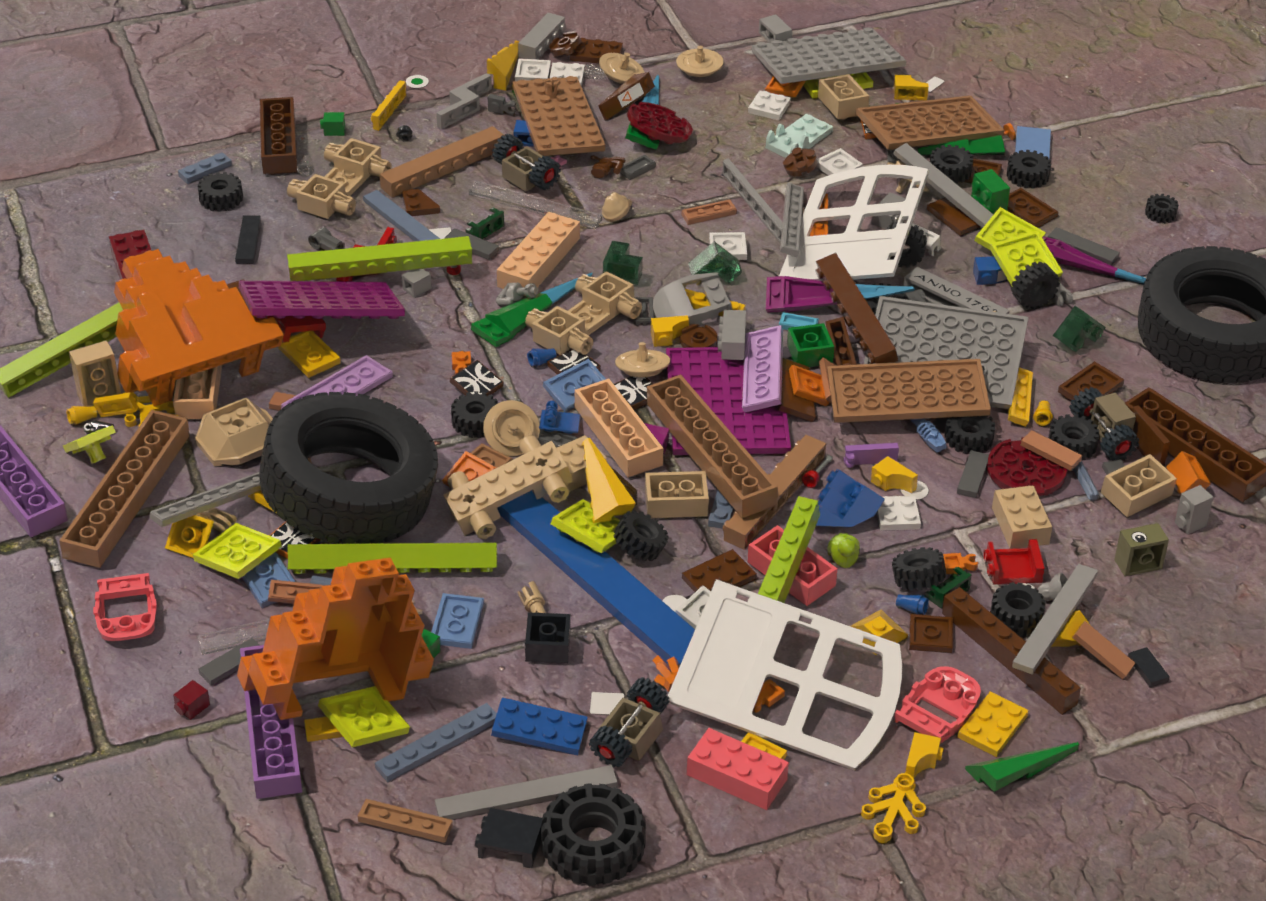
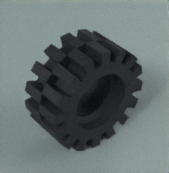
M1151 195L1146 203L1145 215H1147L1148 219L1151 218V221L1156 220V223L1162 221V224H1165L1166 221L1171 223L1177 216L1178 201L1174 197L1170 198V195Z

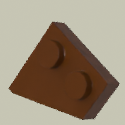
M420 189L402 191L405 210L409 215L421 216L440 213V206Z

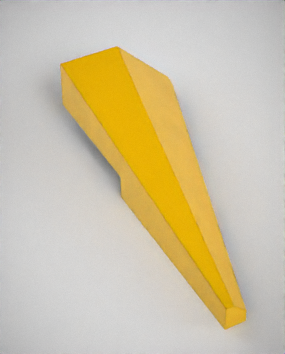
M515 40L514 44L511 43L509 47H505L497 52V55H493L492 59H487V73L493 74L494 89L504 91L507 89L518 58L519 41Z
M591 438L585 439L582 442V446H584L585 452L584 461H586L587 466L585 471L588 493L591 495L590 507L593 510V523L611 521L613 516L624 515L628 511L632 512L636 504Z

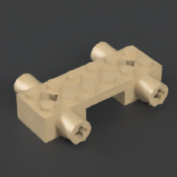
M350 138L344 145L329 143L325 147L324 159L333 162L334 168L325 177L314 174L308 181L293 179L289 182L287 195L297 199L298 210L328 219L335 211L351 216L356 208V200L350 196L370 175L380 177V173L392 169V165L388 160L381 159V147L353 138Z
M607 271L597 278L583 274L575 284V290L582 294L583 300L568 311L559 306H556L549 312H542L534 308L531 312H528L525 323L528 327L532 328L533 341L547 349L554 348L559 355L569 349L586 355L593 346V339L589 336L591 333L619 313L631 319L637 318L641 313L642 304L634 298L633 284Z
M527 436L519 445L524 455L472 481H469L466 474L462 471L450 475L448 485L452 491L444 494V498L464 536L474 531L480 539L486 540L488 537L494 536L496 526L493 521L501 518L497 507L531 490L536 499L547 494L553 502L559 503L567 499L569 489L566 485L573 482L567 464L552 441L541 446L535 436Z

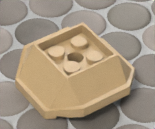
M248 398L235 401L203 414L195 438L196 444L213 466L245 463L262 456L267 429L273 418L265 409L259 408Z

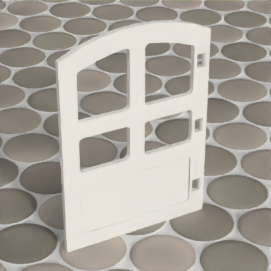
M875 165L846 170L817 179L802 216L799 254L797 257L787 254L779 276L819 280L815 269H817L816 261L836 252L853 280L893 277L919 205L929 170L909 165ZM890 177L912 180L905 201L869 205L879 178ZM864 179L854 206L820 209L828 188ZM900 214L897 226L894 229L859 232L865 217ZM850 218L846 231L842 234L809 236L814 223L817 221ZM895 256L894 260H890V257Z
M716 579L668 694L669 704L848 769L856 770L877 747L894 715L902 680L900 644ZM737 594L749 597L748 602L737 599ZM800 616L811 619V624L799 621ZM789 623L819 634L813 655L805 671L781 664L773 659L785 627ZM863 639L876 642L875 647L862 643ZM839 640L881 655L882 686L879 697L868 695L823 678L822 675L836 641ZM766 677H773L799 688L789 718L784 726L761 719L752 714ZM820 694L872 713L873 716L868 725L848 749L811 737L802 732L815 695Z

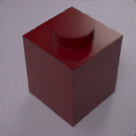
M194 680L173 694L176 712L190 720L210 706L208 690Z

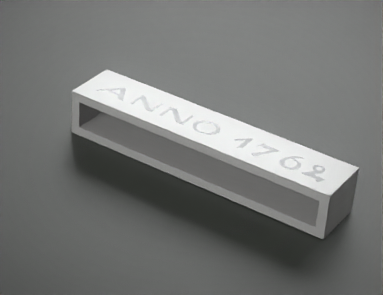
M916 267L905 276L904 286H912L915 290L922 289L927 303L1009 314L1010 310L919 267Z

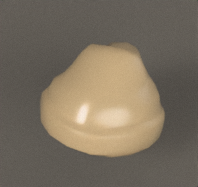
M613 192L605 199L602 207V216L607 221H618L628 213L632 201L623 195Z

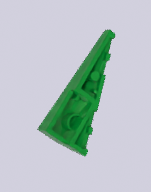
M1002 135L972 141L963 139L918 148L920 155H931L935 148H941L943 145L945 147H948V145L952 147L957 145L959 148L964 147L965 151L969 150L972 155H1005Z
M1073 742L966 765L965 770L978 783L984 781L996 792L1025 775L1027 778H1030L1079 749V743Z

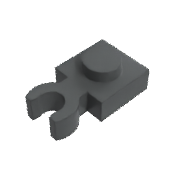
M493 94L487 97L489 112L515 114L516 109L511 108L516 105L515 101L506 102L505 97Z

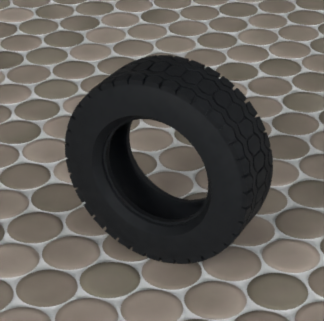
M1204 246L1182 249L1161 258L1148 272L1138 310V330L1145 346L1166 365H1171V368L1179 372L1183 370L1184 374L1192 377L1196 375V378L1207 380L1210 378V381L1215 382L1223 380L1224 383H1235V381L1239 383L1266 377V259L1261 256L1257 258L1256 254L1250 252L1244 253L1243 250L1233 248L1232 251L1228 247H1220L1218 249L1217 246H1206V249ZM1196 303L1222 304L1245 312L1256 321L1246 324L1219 323L1202 318L1188 310L1185 306Z
M327 392L316 393L315 396L312 394L294 400L278 411L267 429L259 469L260 487L263 496L272 510L277 512L281 519L287 520L289 525L296 529L299 528V531L307 535L313 533L312 537L321 540L327 538L328 542L338 544L340 541H342V544H355V542L356 544L383 543V541L387 542L396 539V537L399 538L412 530L423 518L430 503L438 468L437 449L432 437L423 425L413 416H408L409 413L401 408L396 409L397 406L391 403H383L384 400L375 397L369 399L370 396L363 394L356 396V393L343 392L342 395L341 392H329L328 395ZM325 453L354 455L378 465L390 477L372 482L344 480L316 468L308 461V458Z

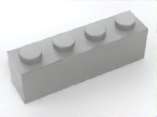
M547 13L518 43V57L535 60L542 57L544 52L550 48V43L566 31L565 17Z
M724 310V315L720 316L718 352H722L721 359L744 360L746 310Z

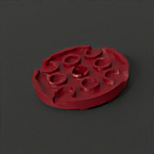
M639 102V105L632 104L627 113L630 125L647 134L652 140L659 139L667 144L682 143L690 139L693 131L691 124L685 118L680 119L676 116L675 111L658 104Z
M1011 439L1000 442L990 451L987 470L989 476L1001 489L1034 486L1039 497L1052 494L1063 485L1066 479V468L1021 446V440L1011 441Z

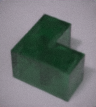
M612 241L603 261V273L607 271L631 284L638 285L642 276L643 257L630 255V243Z
M715 241L688 263L691 275L717 272L718 276L727 283H731L742 273L739 260Z
M1074 306L1053 336L1077 352L1084 345L1087 337L1095 342L1102 336L1106 327L1077 306Z

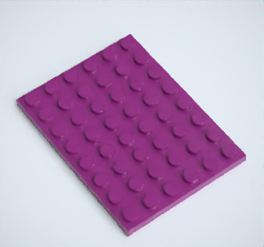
M239 280V289L251 314L255 315L256 318H266V316L285 318V316H293L300 319L305 318V316H312L313 318L321 319L324 316H331V318L341 319L343 316H350L353 319H360L362 316H369L371 319H379L380 316H388L390 319H399V316H405V308L386 282Z
M718 347L666 348V355L670 358V364L667 367V378L670 379L682 375L749 454H787L788 451L791 452L787 413L779 411L778 405L744 413L742 409L744 360L721 359L722 352H718ZM672 435L673 455H689Z

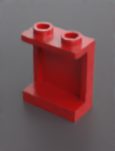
M293 316L275 318L284 334L282 343L289 342L293 332L313 331L319 338H323L324 331L326 330V323L322 318L316 319L312 316H305V318L300 319Z
M1029 539L1027 548L994 549L993 542H988L987 549H984L983 557L984 561L988 562L987 575L991 576L993 585L1009 584L1012 582L1018 584V582L1026 584L1042 583L1045 568L1037 539Z

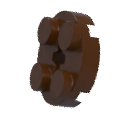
M577 32L564 33V37L561 39L557 37L550 43L549 47L554 57L563 54L568 56L574 53V49L582 43Z
M799 147L794 148L792 153L783 161L787 174L794 177L802 176V173L806 171L810 173L818 164L814 150L801 149Z
M692 324L682 330L680 344L683 348L717 347V332L708 325H705L704 328L699 327V324Z

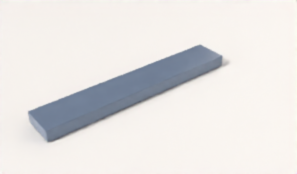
M375 190L363 196V201L412 240L440 239L380 191Z

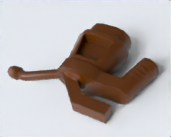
M592 155L591 159H596L599 162L594 164L591 174L596 178H603L609 174L612 168H614L613 172L615 174H619L626 160L624 157L616 156L600 159Z

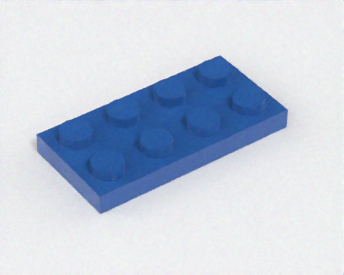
M502 697L491 736L578 756L588 717Z

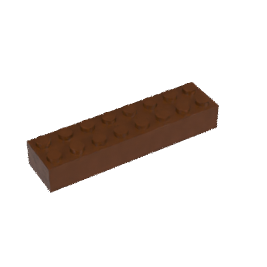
M1150 387L1125 402L1131 411L1134 406L1139 405L1170 441L1169 454L1176 457L1183 451L1195 456L1207 478L1241 502H1244L1266 486V463Z

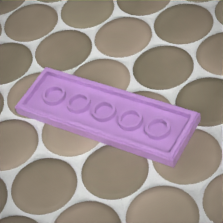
M781 325L745 334L742 399L744 413L781 404L783 328Z
M366 355L282 403L281 409L294 400L312 394L315 396L316 393L327 392L329 395V392H341L343 395V392L356 393V396L358 394H365L392 378L393 372Z

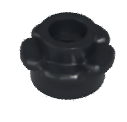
M403 125L397 129L396 136L403 141H407L413 136V131L409 126Z

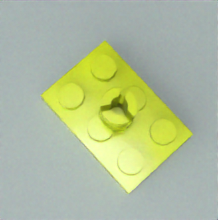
M112 425L63 445L66 453L72 451L73 454L85 450L91 464L106 458L100 443L112 439L110 435L116 432Z

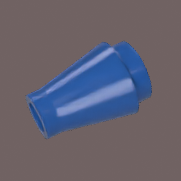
M533 348L527 353L529 364L535 367L557 357L554 348Z
M899 594L896 599V606L914 614L925 615L928 610L929 600L924 598V595Z

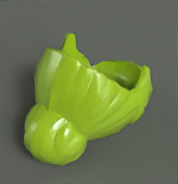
M847 533L835 535L828 543V555L832 557L836 564L843 568L854 565L860 554L858 539Z

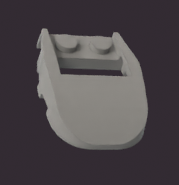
M717 272L689 275L662 287L656 293L653 300V310L656 318L688 315L689 324L701 325L704 320L709 318L713 320L719 317V312L726 309L732 310L731 302H729ZM695 283L696 285H701L710 306L693 310L684 289L686 285Z

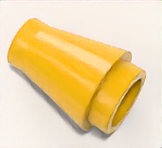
M1045 400L1039 402L1033 414L1034 421L1040 426L1048 425L1053 419L1050 403Z
M71 406V408L66 410L69 424L74 423V425L95 418L97 417V410L95 406Z

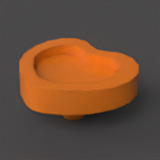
M1005 124L1003 126L1005 130L1004 135H1008L1011 140L1016 139L1012 124Z

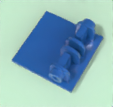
M548 401L546 409L542 410L539 429H544L548 432L563 431L567 434L578 433L580 414L557 412L558 404L555 401Z

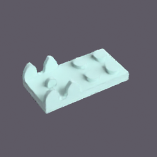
M805 114L786 129L784 125L779 124L776 129V135L770 130L766 138L765 148L786 158L792 153L794 148L810 149L832 133L833 126Z

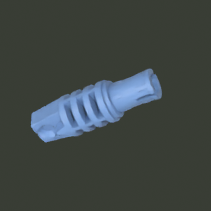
M924 418L910 419L917 427V433L935 452L947 448L943 436L932 422Z

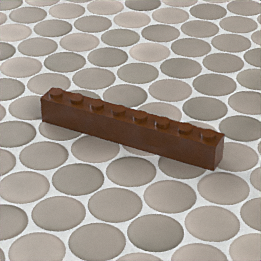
M835 252L817 260V269H815L819 280L823 279V286L826 291H830L833 303L837 302L839 313L845 315L844 319L847 326L852 327L855 339L860 340L859 344L862 351L868 353L867 358L870 364L897 362L896 348L837 253Z
M959 587L944 596L942 614L945 617H953V623L1061 715L1078 705L1081 687L1045 657L1033 674L1012 667L1014 659L1026 641L962 588Z

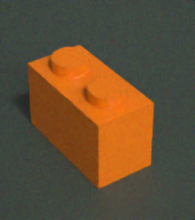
M1181 451L1166 466L1167 470L1177 478V491L1180 495L1199 485L1205 490L1211 485L1196 457Z

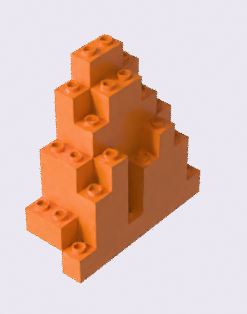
M159 249L149 250L143 254L129 256L124 259L122 271L126 278L115 283L114 294L123 309L118 313L115 334L125 351L119 357L117 374L126 393L146 390L155 407L172 401L175 381L177 379L241 359L239 373L241 377H245L259 372L264 351L281 346L284 334L275 318H256L255 315H252L237 287L229 289L224 280L213 282L209 274L201 276L198 268L190 270L186 261L174 263L170 255L163 257Z
M391 557L348 563L347 566L335 567L331 585L321 586L320 589L296 594L292 611L270 617L263 652L241 657L237 676L243 690L256 689L262 704H273L280 720L302 716L303 710L292 689L293 683L368 671L374 685L384 700L390 702L404 699L408 682L429 678L434 661L422 638L425 625L412 603L415 590L407 575H399Z

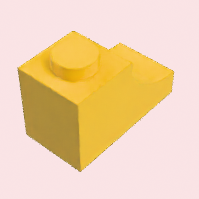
M895 75L894 100L926 101L929 85L928 83L914 80L911 75Z
M688 315L651 318V337L654 347L671 346L673 340L681 336L682 330L689 326Z
M887 456L872 467L871 482L884 491L902 489L913 493L917 490L918 474Z
M914 732L905 773L915 778L922 770L928 768L935 769L937 760L941 761L944 748L940 747L941 738Z

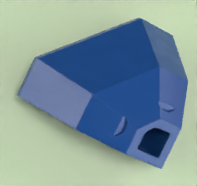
M836 469L835 472L832 470L826 479L828 483L818 496L820 517L816 526L853 527L873 517L885 498L857 482L841 470Z

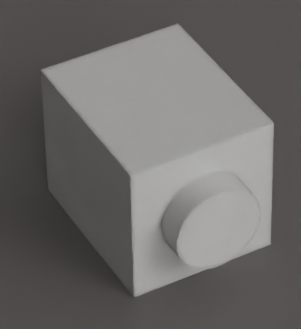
M412 269L403 274V290L414 298L431 289L430 273L424 269Z

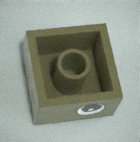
M1159 523L1121 530L1114 560L1124 577L1162 569L1169 539Z

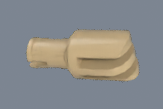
M217 508L199 513L213 520L212 529L222 533L231 527L232 523L235 524L237 517Z
M534 581L528 583L530 588L528 586L522 588L523 593L521 591L517 592L527 612L546 613L543 608L545 600Z

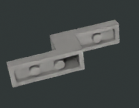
M486 73L449 91L450 106L437 112V127L443 129L479 111V95L492 89L491 75Z

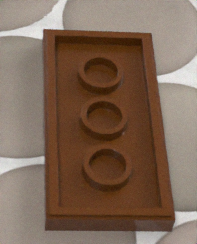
M782 358V394L778 410L813 422L816 418L814 402L794 395L789 373L791 365L809 370V367Z

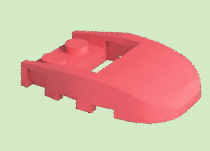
M149 573L97 580L99 591L95 593L93 613L102 639L106 641L136 639L147 636L154 631L157 603L153 586L150 585ZM147 594V613L131 616L124 615L109 619L105 617L104 600Z
M946 666L932 669L925 674V678L921 682L916 681L913 684L912 690L902 701L901 710H896L895 722L898 723L900 721L921 734L941 738V744L959 732L968 720L979 700L981 693L980 685L974 678L958 669ZM924 700L957 718V720L950 724L917 704Z

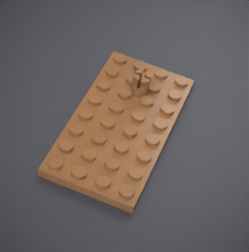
M568 76L566 78L552 77L513 81L512 87L536 152L543 156L605 151L604 140L577 77Z
M972 96L857 108L856 115L888 150L897 149L905 143L914 147L931 144L937 145L963 139L973 140L998 135L1003 136L1005 131Z
M980 359L827 366L834 423L990 415L991 409Z

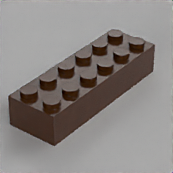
M294 98L260 99L263 174L298 172Z

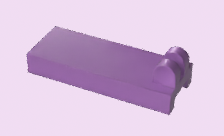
M898 443L845 446L844 464L848 468L854 465L877 464L887 456L897 461Z

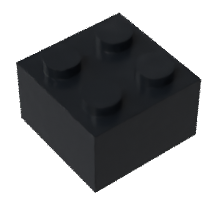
M528 612L525 638L526 662L568 663L571 614Z

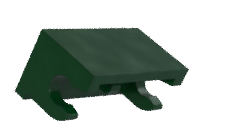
M492 207L489 210L494 214L488 215L486 219L481 220L478 224L469 221L467 225L471 228H467L466 233L481 239L486 238L504 227V212Z
M955 567L953 570L960 576L952 573L948 579L938 586L931 585V588H928L931 591L925 592V597L942 609L945 595L959 587L965 592L970 589L972 574L965 572L960 567Z

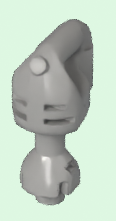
M518 282L507 283L496 298V303L498 305H511L513 302L519 301L523 295H526L528 298H535L538 294V288L533 283L527 284L525 287H522Z

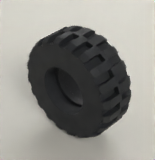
M588 783L580 787H571L567 792L563 791L556 797L555 801L550 802L542 817L541 835L544 857L548 860V864L552 869L558 870L559 875L565 879H571L574 883H586L589 886H596V884L603 883L605 885L613 880L622 879L626 876L627 872L630 873L637 867V862L641 861L644 855L646 820L642 815L641 807L634 803V799L630 795L622 793L621 789L611 788L606 784L592 785V783ZM589 827L603 828L612 833L608 838L599 841L584 840L575 834Z

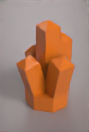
M657 655L652 661L663 676L658 674L654 681L670 692L680 665L675 657L668 659L669 665H667Z

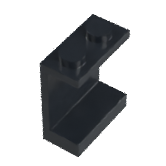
M490 808L488 815L482 819V832L477 834L475 839V848H478V858L483 859L486 848L523 855V867L532 868L542 840V818Z

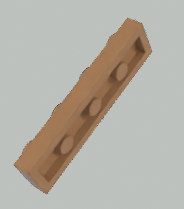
M370 799L365 800L358 814V822L442 843L446 842L453 826L451 819Z

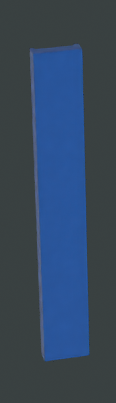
M532 490L497 507L503 519L654 653L659 655L667 664L668 659L675 657L679 665H681L695 629L605 551L603 553L593 551L588 545L576 541L574 537L560 532L551 525L552 518L560 513L543 497L536 499Z

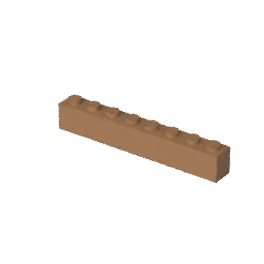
M492 126L380 173L381 189L393 198L402 194V191L414 189L491 156L494 153L492 152L495 149L494 144H497V140L501 139V136L504 134Z
M808 435L798 440L791 452L788 451L783 461L777 463L774 471L768 474L778 486V505L741 518L735 511L733 517L723 525L724 541L745 550L802 485L804 474L810 470H815L823 461L826 443Z

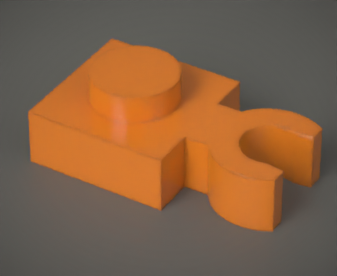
M470 351L452 352V370H455V374L471 364Z
M961 553L943 554L947 574H958L953 570L955 567L970 571L977 570L978 562H975V554H968L965 557H962Z
M771 679L765 681L753 712H759L764 704L768 707L785 697V690Z

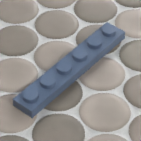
M485 703L375 762V769L386 782H389L493 726L497 713L488 703Z

